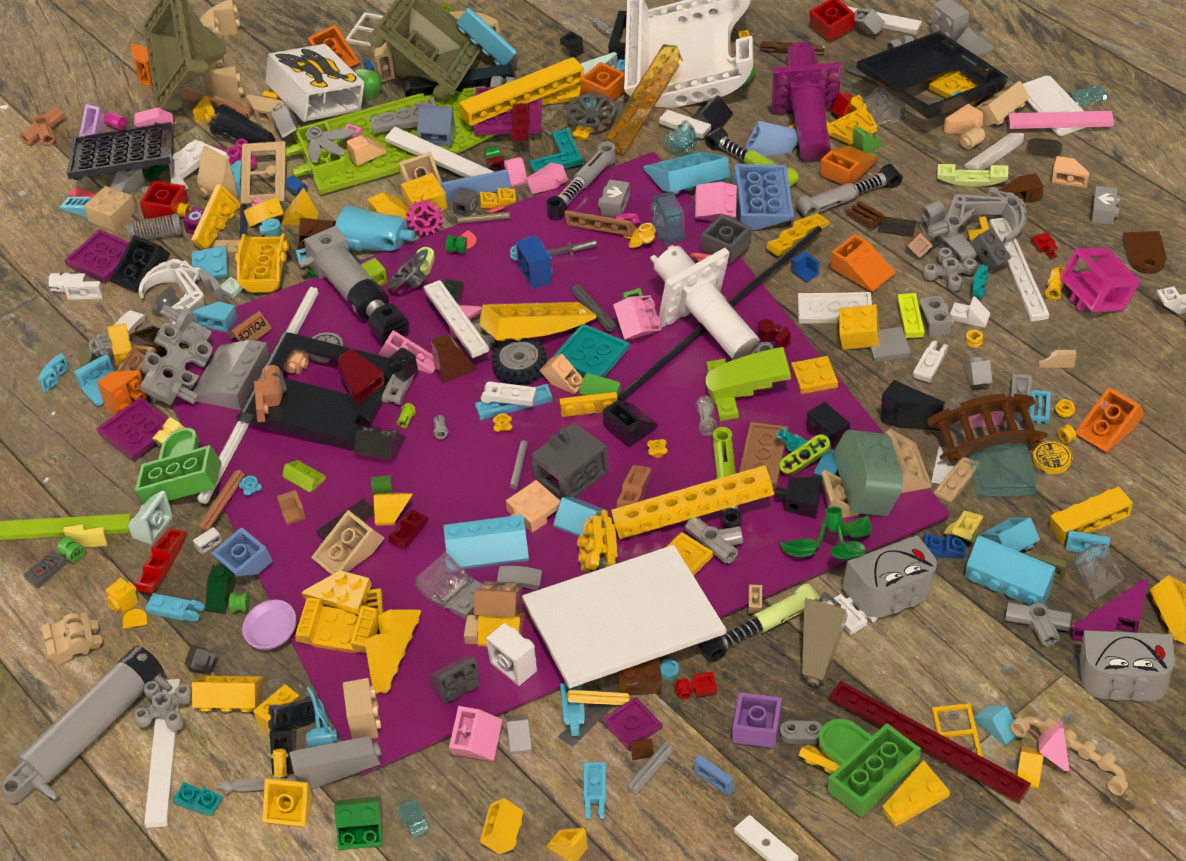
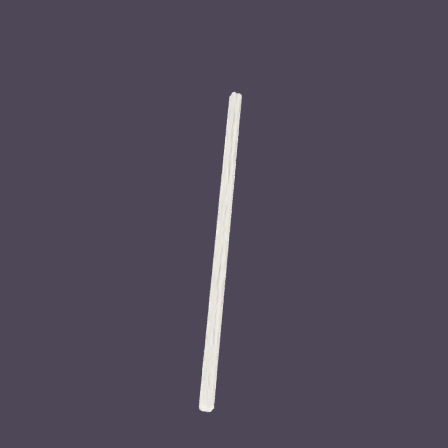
M316 287L308 289L286 332L298 333L318 295ZM238 421L219 456L221 463L216 486L249 425L248 423ZM215 488L200 492L197 497L198 501L204 504L208 503Z

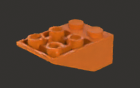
M852 146L833 149L821 159V176L841 185L852 184L878 158Z
M853 234L831 252V269L872 293L896 274V271L868 241L856 234Z

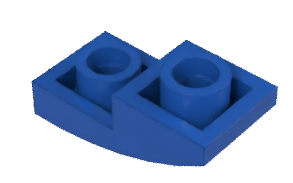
M925 533L922 537L923 543L936 557H965L966 540L949 534L945 538Z

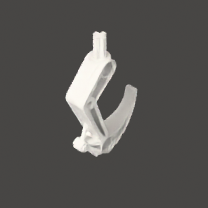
M170 259L167 262H162L152 268L142 279L139 286V296L144 298L145 292L156 284L177 283L184 297L171 308L182 312L184 306L189 308L190 311L187 317L193 321L194 316L192 312L205 306L203 293L195 284L196 280H200L198 273L200 268L190 266L185 260ZM170 319V323H176L175 321Z

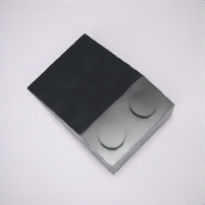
M133 235L109 281L137 293L145 275L152 268L158 266V264L166 262L171 253L161 245Z
M893 380L882 393L881 421L897 428L941 431L929 426L927 419L945 409V402Z

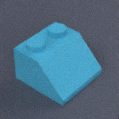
M1031 517L1008 518L978 534V536L980 535L1016 551L1030 549L1034 546L1033 543L1040 540Z

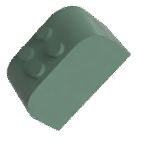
M847 430L833 452V456L851 513L888 516L898 500L903 486V473L892 440L886 433Z

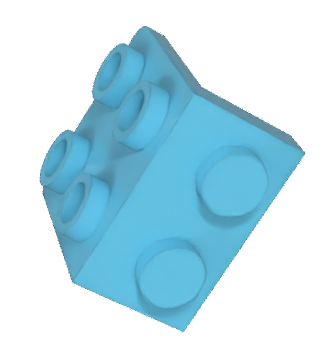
M107 354L74 371L79 387L96 406L103 404L97 382L110 372H115Z

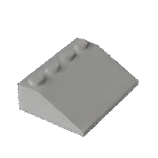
M245 340L219 346L193 392L198 394L195 401L241 410L254 385V381L257 380L269 357L267 343Z

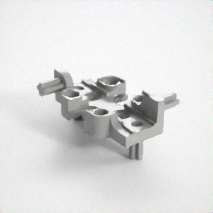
M166 304L163 305L160 314L176 323L163 324L154 342L163 346L167 351V355L160 358L148 349L142 361L141 370L146 374V377L139 390L149 394L152 403L162 401L171 406L176 396L193 404L198 394L191 390L199 375L186 371L185 365L193 362L198 366L205 367L212 353V346L207 342L212 331L189 320L187 315L190 309L185 306L182 312H179ZM183 342V345H188V349H181L179 343ZM163 371H170L173 374V377H165L163 375Z

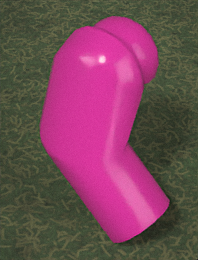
M623 213L614 216L615 219L631 221L634 225L640 224V216L637 213Z

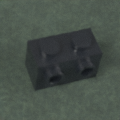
M826 402L807 412V427L817 435L827 436L831 447L837 445L843 434L850 430V423Z

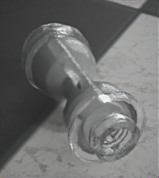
M702 396L698 398L695 404L696 410L701 417L699 432L704 436H712L714 430L718 428L712 415L715 405L710 397Z

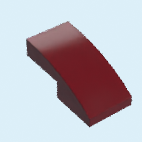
M411 510L400 519V526L389 535L388 542L406 549L421 532L428 521V517Z

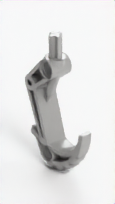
M990 187L986 196L957 194L950 204L945 219L940 224L928 227V235L934 237L944 234L948 237H954L960 226L972 215H1002L1009 222L1012 232L1005 236L1002 241L1005 245L1013 241L1024 229L1027 221V210L1024 208L1023 200L1015 196L1014 193L999 191L996 187Z

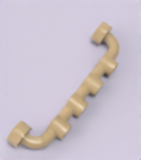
M1036 717L1016 718L1010 725V730L1017 737H1024L1030 730L1031 725L1037 727L1041 734H1043L1056 721L1051 718L1045 721ZM1066 730L1064 732L1066 748L1070 747L1076 750L1079 756L1085 760L1091 759L1098 763V767L1101 770L1113 772L1116 776L1110 779L1107 787L1111 793L1122 795L1128 788L1125 772L1115 764L1116 759L1114 755L1104 753L1101 756L1095 752L1096 746L1092 742L1086 741L1084 744L1076 741L1077 736L1072 730Z

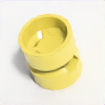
M168 418L162 425L163 430H159L152 439L161 447L164 440L171 433L185 427L176 420Z

